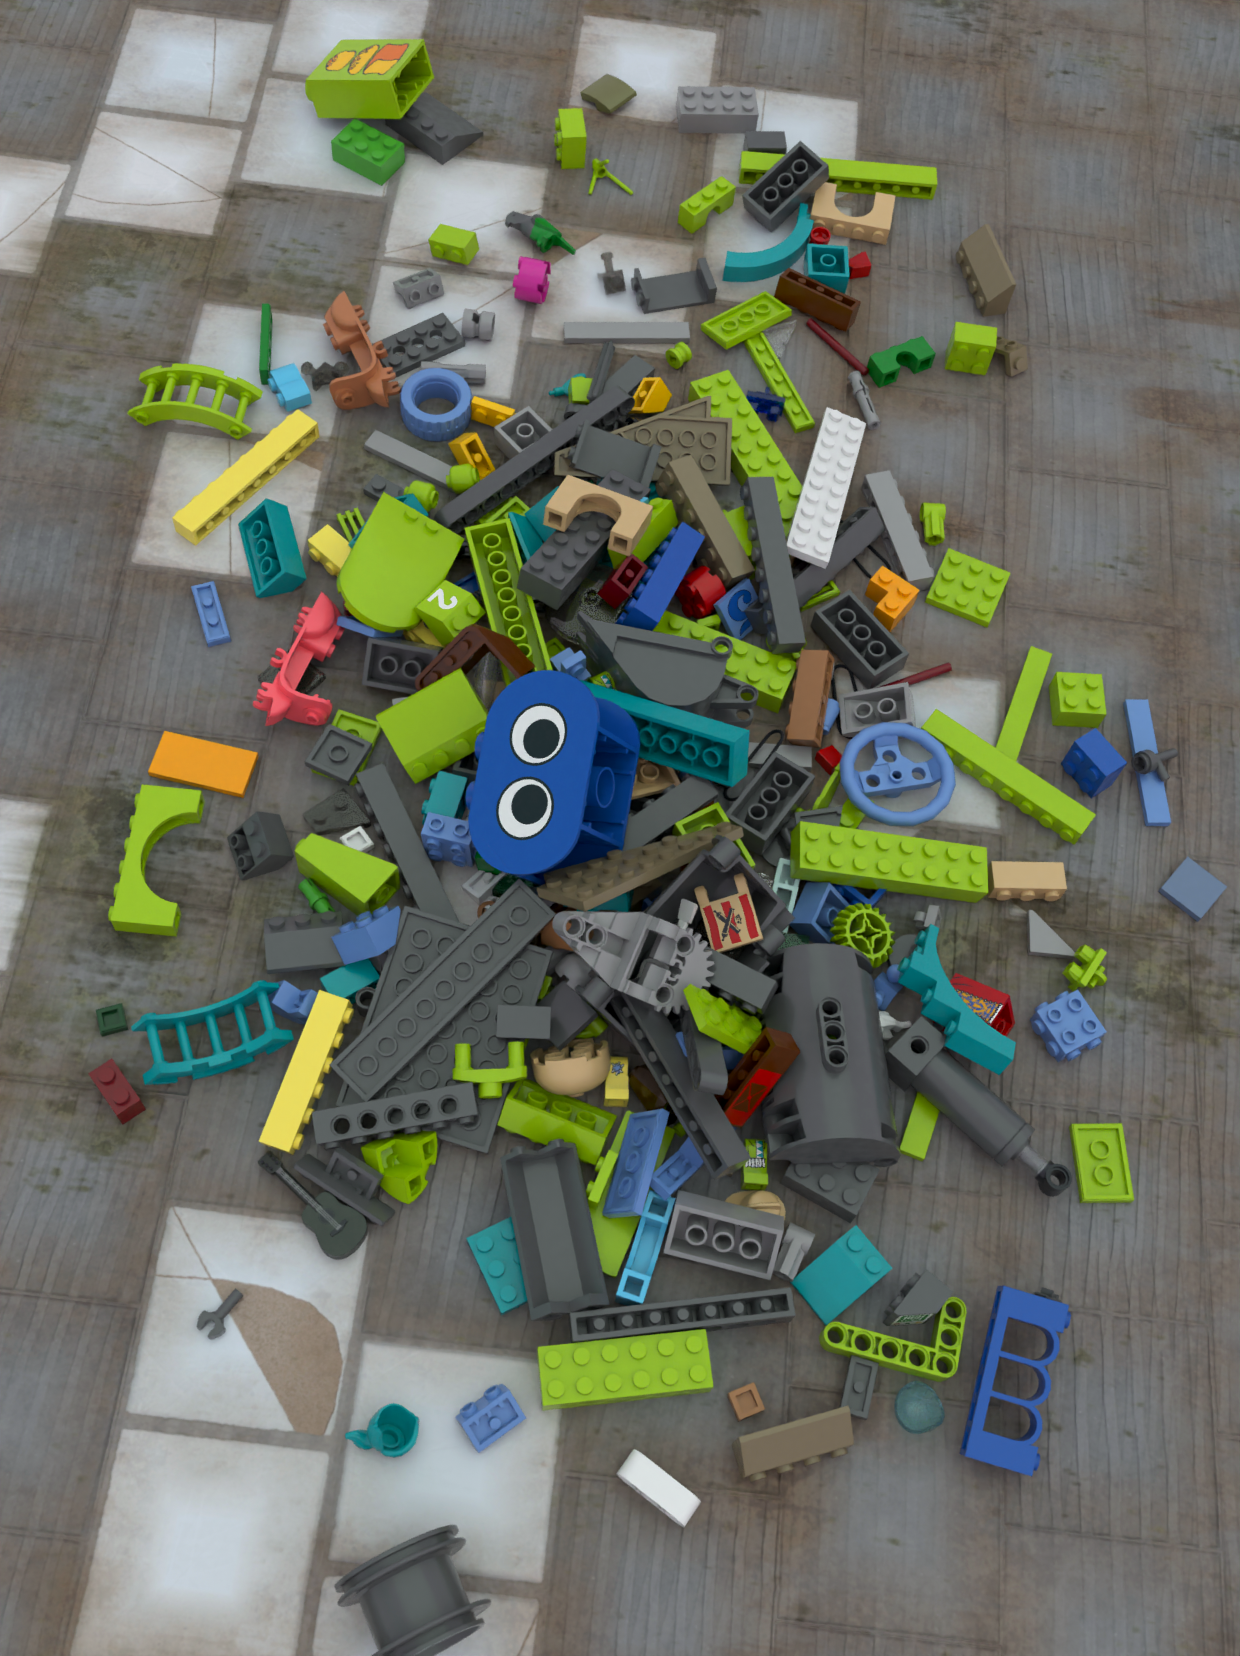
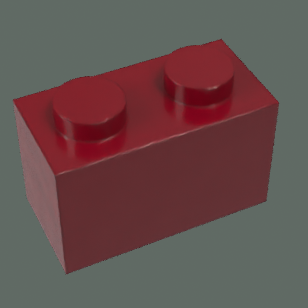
M631 554L630 557L626 556L615 567L597 594L616 609L633 591L648 566L634 554Z
M112 1058L88 1073L122 1125L146 1110L140 1098Z

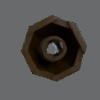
M646 1064L636 1066L629 1075L631 1089L646 1111L664 1109L670 1112L666 1126L674 1124L678 1118Z

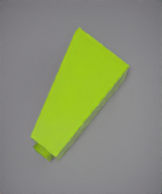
M313 833L306 839H301L295 847L294 852L299 872L307 879L312 878L315 885L357 916L366 911H370L373 914L374 910L383 907L400 889L398 866Z

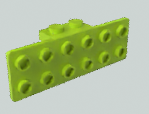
M629 1110L625 1113L611 1149L608 1150L606 1157L600 1156L595 1168V1171L599 1173L596 1181L590 1180L586 1189L602 1271L613 1278L619 1272L641 1217L640 1215L608 1218L602 1215L630 1114L634 1113ZM665 1127L653 1173L662 1165L674 1136L675 1130L670 1127Z

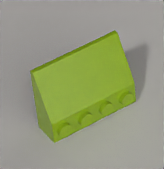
M459 668L377 714L376 719L403 767L414 783L417 784L474 752L477 736L484 732L489 712L462 669Z

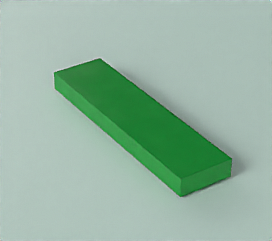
M262 304L259 359L261 385H269V371H271L273 317L270 304Z

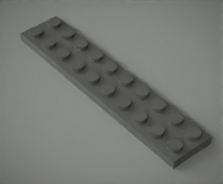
M519 878L380 1014L330 1066L365 1102L371 1101L553 920L556 913Z

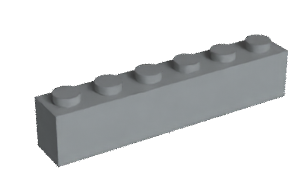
M890 470L866 474L861 489L868 507H876L885 527L880 537L895 574L920 591L929 589L934 579V570L928 564L926 551L924 548L922 549L919 542V534L913 528L912 517L906 511L903 496L899 494L896 479L892 477Z

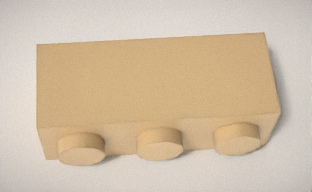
M991 861L988 866V898H997V900L1001 901L1010 898H1021L1023 901L1033 899L1056 901L1067 890L1063 862Z

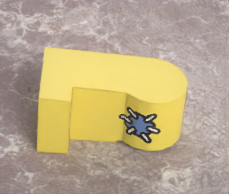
M610 1056L611 1067L605 1079L603 1106L627 1107L629 1100L628 1057Z

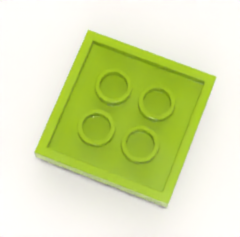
M948 548L925 603L987 628L1008 581L1010 572Z

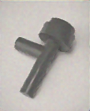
M1172 748L1156 754L1147 749L1137 752L1132 758V767L1140 774L1156 771L1161 782L1169 779L1170 776L1162 761L1177 757L1178 751Z

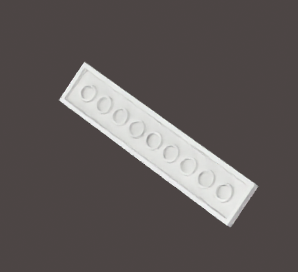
M826 408L786 540L789 555L826 569L865 430V422L845 415L838 410Z

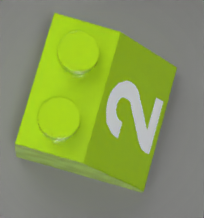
M447 580L440 583L414 607V610L442 646L450 643L465 627L474 624L486 613L472 593Z

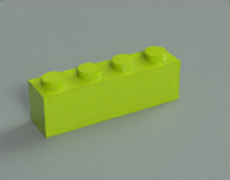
M654 498L649 502V505L653 506L650 525L632 552L642 562L667 537L670 530L678 525L672 500ZM608 549L613 568L615 569L626 555Z

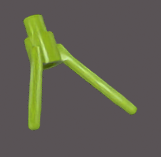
M598 159L592 160L593 175L589 187V195L593 193L596 179L598 177L603 178L604 176H607L623 190L633 195L631 189L607 171L604 165L609 163L608 159L603 161Z

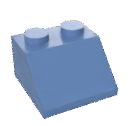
M806 882L792 913L795 919L789 925L802 938L815 944H835L830 941L834 937L829 932L834 927L832 921L837 917L839 911L844 910L850 904L830 882Z

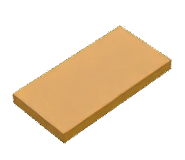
M164 731L148 774L152 777L244 798L259 756L257 752Z

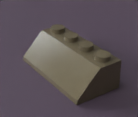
M985 224L963 240L956 253V261L960 264L963 277L968 282L969 291L973 294L976 300V307L980 310L983 317L1005 314L1016 287V282L990 225Z
M849 1406L738 1437L731 1445L741 1479L749 1477L750 1482H755L767 1478L766 1472L775 1469L777 1474H782L794 1470L793 1464L804 1462L805 1466L821 1462L820 1456L830 1454L831 1458L848 1454L847 1448L854 1445Z

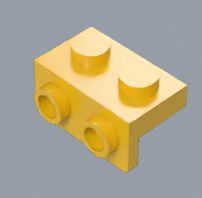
M476 396L471 401V419L492 427L497 426L516 414L515 409Z

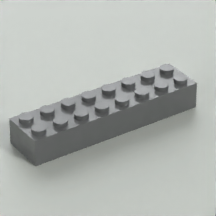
M613 469L598 484L600 487L638 501L643 497L649 498L651 492L650 488ZM589 511L577 515L565 532L556 529L521 567L517 589L558 610L608 553L607 547L610 532L616 521L604 513Z

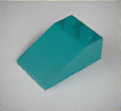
M855 1225L790 1283L823 1324L827 1326L886 1276L892 1267L858 1226Z

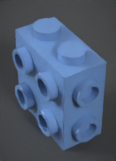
M428 812L421 831L423 847L428 857L434 861L444 860L452 862L459 867H473L477 850L471 839L468 821Z
M1079 990L1070 994L1068 991H1065L1055 998V1002L1040 1004L1034 1009L1035 1014L1030 1019L1034 1032L1041 1036L1046 1044L1048 1053L1055 1057L1057 1062L1066 1058L1068 1061L1075 1059L1081 1055L1080 1050L1086 1047L1092 1050L1102 1043L1100 1039L1107 1032Z

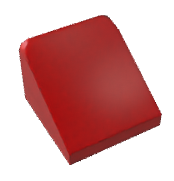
M831 745L820 749L816 753L815 760L829 775H832L842 755Z

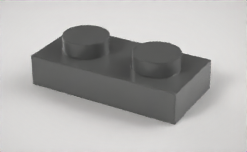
M378 474L363 488L364 494L377 502L383 492L392 497H398V491L404 490Z
M851 1355L849 1358L839 1408L849 1406L851 1417L867 1420L879 1363Z

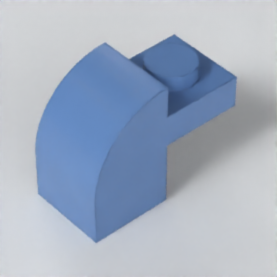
M569 647L550 658L553 671L563 672L583 681L591 678L590 673L586 669V656L581 650L574 654Z
M285 980L275 982L279 984L280 988L268 995L272 1011L296 1023L306 1024L318 993L312 989L301 991Z

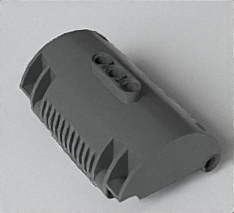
M715 835L712 838L714 847L710 851L701 850L644 913L677 925L681 899L697 904L698 908L691 924H688L687 928L693 929L692 936L695 933H700L702 936L699 942L705 940L708 942L707 946L711 948L694 889L704 886L710 902L735 895L739 892L734 876L743 873L748 883L763 940L722 952V954L762 973L770 964L766 959L769 956L771 957L786 941V937L782 932L795 917L787 910L786 904L740 855V849L725 836ZM649 931L629 980L635 979L639 974L641 964L650 955L658 934ZM591 969L588 973L591 980L584 988L577 985L574 988L575 991L599 1016L637 1050L609 1002L615 993L614 989ZM709 988L710 995L720 998L718 991ZM734 999L732 1000V1002L724 1000L730 1006H732L736 1002V1000ZM671 1008L667 1018L676 1033L682 1032L679 1014L674 1013Z
M803 944L777 950L771 957L769 956L766 959L770 964L764 969L762 974L775 980L778 988L764 1014L756 1012V1014H751V1016L759 1020L762 1025L761 1031L765 1027L790 1033L800 1050V1054L761 1102L765 1143L768 1144L769 1160H789L792 1164L874 1162V1165L878 1167L895 1165L901 1154L898 1146L895 1144L898 1134L875 982L871 976L873 968L870 959L857 949L837 944ZM824 1010L832 1012L833 1015L826 1014ZM828 1034L833 1035V1036H835L837 1039H836V1040L830 1039V1038L827 1037V1035H828ZM829 1059H835L840 1064H833Z

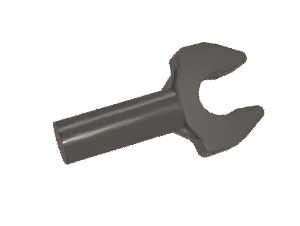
M235 1288L216 1311H203L198 1318V1330H202L208 1322L213 1321L215 1322V1327L208 1334V1338L212 1340L220 1337L226 1331L224 1318L244 1295Z

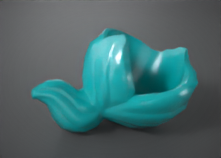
M388 1404L380 1408L373 1415L367 1430L347 1432L345 1438L353 1441L358 1448L364 1450L375 1448L384 1456L400 1457L410 1451L416 1443L419 1432V1418L402 1405Z

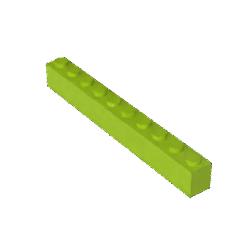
M741 151L739 183L754 185L784 154ZM821 158L829 165V179L826 182L837 184L836 192L875 195L876 192L895 195V197L930 200L934 198L937 188L936 167Z

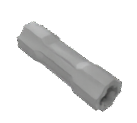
M421 361V370L429 368L447 369L460 375L467 383L485 384L486 365H452Z

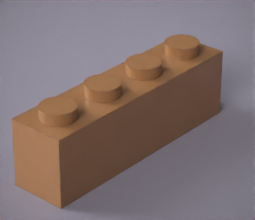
M801 650L800 658H797V679L793 681L792 686L794 697L793 702L789 704L790 722L786 725L785 729L786 738L792 745L821 748L834 658L828 650Z

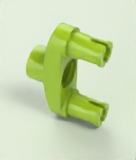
M508 1042V1066L506 1068L476 1070L471 1068V1045L455 1044V1068L452 1069V1080L462 1083L473 1082V1084L478 1085V1098H501L502 1084L527 1078V1066H524L523 1042Z

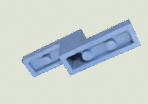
M689 1137L680 1149L652 1175L650 1187L665 1201L705 1165Z

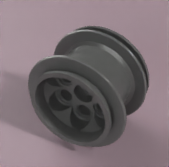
M457 1525L443 1526L409 1539L358 1566L335 1584L336 1592L344 1593L338 1600V1606L347 1607L360 1603L378 1649L371 1656H434L472 1635L485 1625L484 1619H476V1616L485 1611L492 1601L490 1599H482L473 1603L469 1602L451 1558L466 1543V1539L463 1537L455 1538L459 1532Z

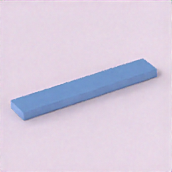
M1126 699L1123 706L1132 756L1134 757L1137 752L1146 749L1153 751L1155 754L1158 753L1148 700ZM1156 771L1147 774L1136 772L1145 826H1169L1171 818L1164 781L1161 782Z

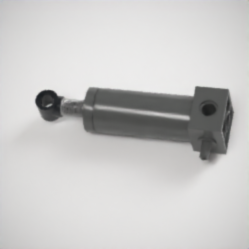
M921 1016L886 1053L889 1078L904 1092L910 1085L915 1088L990 1157L994 1158L1000 1166H1003L1009 1159L1014 1160L1016 1158L1023 1166L1025 1165L1029 1171L1031 1170L1034 1173L1033 1175H1035V1179L1038 1181L1039 1188L1045 1195L1054 1197L1061 1194L1072 1182V1176L1068 1168L1061 1164H1054L1051 1160L1046 1161L1042 1155L1031 1148L1032 1146L1029 1145L1030 1140L1028 1138L1035 1129L944 1049L946 1037L940 1033L945 1028L943 1025L937 1022L931 1025ZM1050 1175L1055 1176L1059 1180V1185H1055L1051 1181Z

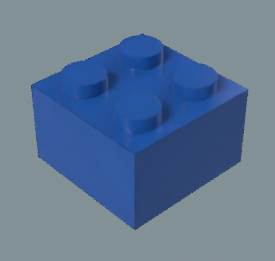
M1096 728L1074 741L1061 762L1065 772L1073 777L1079 784L1080 789L1087 793L1091 799L1110 787L1127 764L1124 758Z

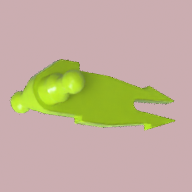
M840 763L836 766L821 795L817 797L812 810L828 808L841 780ZM798 807L795 812H802L806 810H803L802 808Z

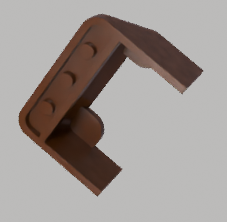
M471 624L465 627L417 676L415 687L417 691H420L459 668L466 675L489 651L495 658L501 660L517 679L533 670L536 666L509 637L480 625Z

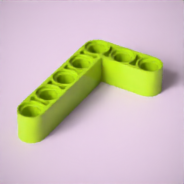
M957 1297L948 1298L935 1315L930 1347L840 1322L829 1323L821 1331L819 1342L824 1350L849 1358L851 1355L877 1362L879 1363L878 1366L936 1382H943L952 1377L958 1368L966 1319V1306ZM946 1306L954 1308L956 1318H951L947 1315ZM828 1331H835L840 1337V1342L832 1343L828 1339ZM942 1333H946L951 1337V1346L942 1342ZM856 1338H861L865 1341L867 1345L866 1351H861L855 1346ZM882 1346H889L893 1350L892 1359L883 1355ZM910 1353H915L919 1356L920 1366H915L910 1362ZM937 1360H941L946 1364V1374L941 1373L937 1369Z

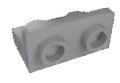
M431 268L393 282L394 289L403 295L407 308L444 295L440 274Z

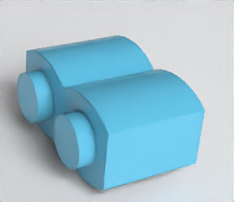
M294 363L269 371L270 378L268 379V384L272 392L276 391V398L280 407L284 406L286 411L289 412L312 404L309 388Z

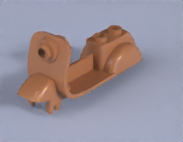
M345 291L336 297L333 304L327 310L324 316L326 323L323 326L327 335L333 336L330 340L335 351L339 349L342 355L352 351L362 372L332 380L329 383L330 393L336 406L343 410L360 408L373 403L389 408L388 396L399 394L401 387H398L399 383L397 381L388 382L395 379L396 374L393 372L392 367L383 368L379 359L388 356L386 348L383 349L382 341L375 342L372 346L366 334L370 326L367 320H359L365 314L364 310H362L361 305L352 306Z

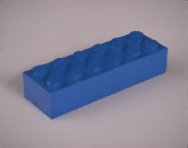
M683 521L677 529L673 527L666 537L668 542L666 540L665 542L662 541L656 550L657 555L655 554L650 561L648 567L651 569L647 568L640 581L643 584L639 582L634 589L632 595L635 598L631 597L626 603L624 609L627 612H622L615 624L653 631L705 536Z

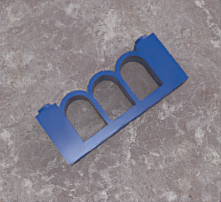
M997 1286L959 1454L1028 1476L1033 1475V1470L1037 1471L1040 1463V1454L1037 1453L1038 1447L1032 1444L1039 1438L1042 1432V1418L1035 1406L1044 1402L1051 1391V1379L1048 1371L1043 1366L1050 1364L1057 1357L1060 1347L1057 1333H1063L1064 1328L1067 1329L1071 1319V1313L1068 1312L1069 1305L1007 1286ZM1008 1318L1041 1329L1047 1339V1349L1040 1358L1031 1360L1001 1351ZM999 1357L1027 1365L1036 1372L1039 1384L1036 1393L1032 1397L1019 1399L992 1391ZM990 1396L1018 1404L1027 1411L1030 1418V1427L1023 1437L1011 1439L983 1430Z

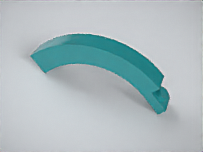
M800 203L796 226L793 232L780 244L758 252L739 253L727 251L722 281L752 282L764 280L778 275L794 265L804 254L813 228L814 220L810 219L811 213H807L808 204Z

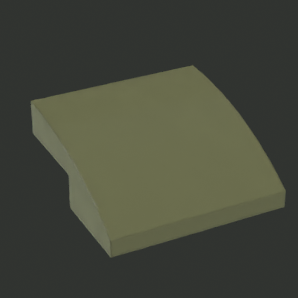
M609 74L604 75L580 92L583 100L594 102L598 111L609 114L637 96L636 91L627 83Z

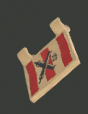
M743 873L734 876L739 892L735 895L710 902L704 886L694 889L711 948L720 953L763 940L748 883Z

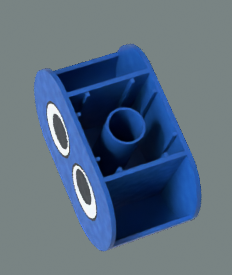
M553 670L535 671L521 676L510 683L492 704L487 715L485 730L477 736L475 755L479 763L476 779L469 784L466 791V805L470 810L468 817L469 831L472 842L480 856L488 864L500 871L541 886L545 884L544 873L605 857L607 852L611 850L622 851L640 751V735L633 718L619 705L606 699L594 697L593 693L584 683L563 672Z

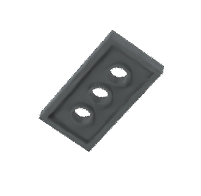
M441 313L380 340L384 345L383 349L386 348L388 356L379 360L383 368L392 367L396 377H399L421 367V361L432 362L465 347V340L446 315ZM432 336H440L441 338H440V339H435V338H431V337H432ZM414 344H421V345H423V346L418 348V347L413 346V345H414ZM396 352H403L404 355L399 356V355H397V354H395V353H396Z

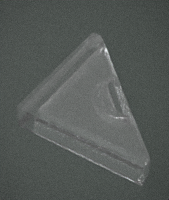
M796 320L771 326L762 331L779 361L796 328Z

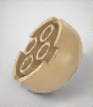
M593 1038L573 1039L561 1051L555 1046H551L545 1051L542 1048H538L530 1054L533 1075L537 1083L550 1093L568 1095L569 1097L582 1096L584 1092L598 1087L608 1076L611 1067L609 1045L606 1040L594 1043ZM568 1047L574 1048V1050L571 1051L570 1054H569V1048H568Z

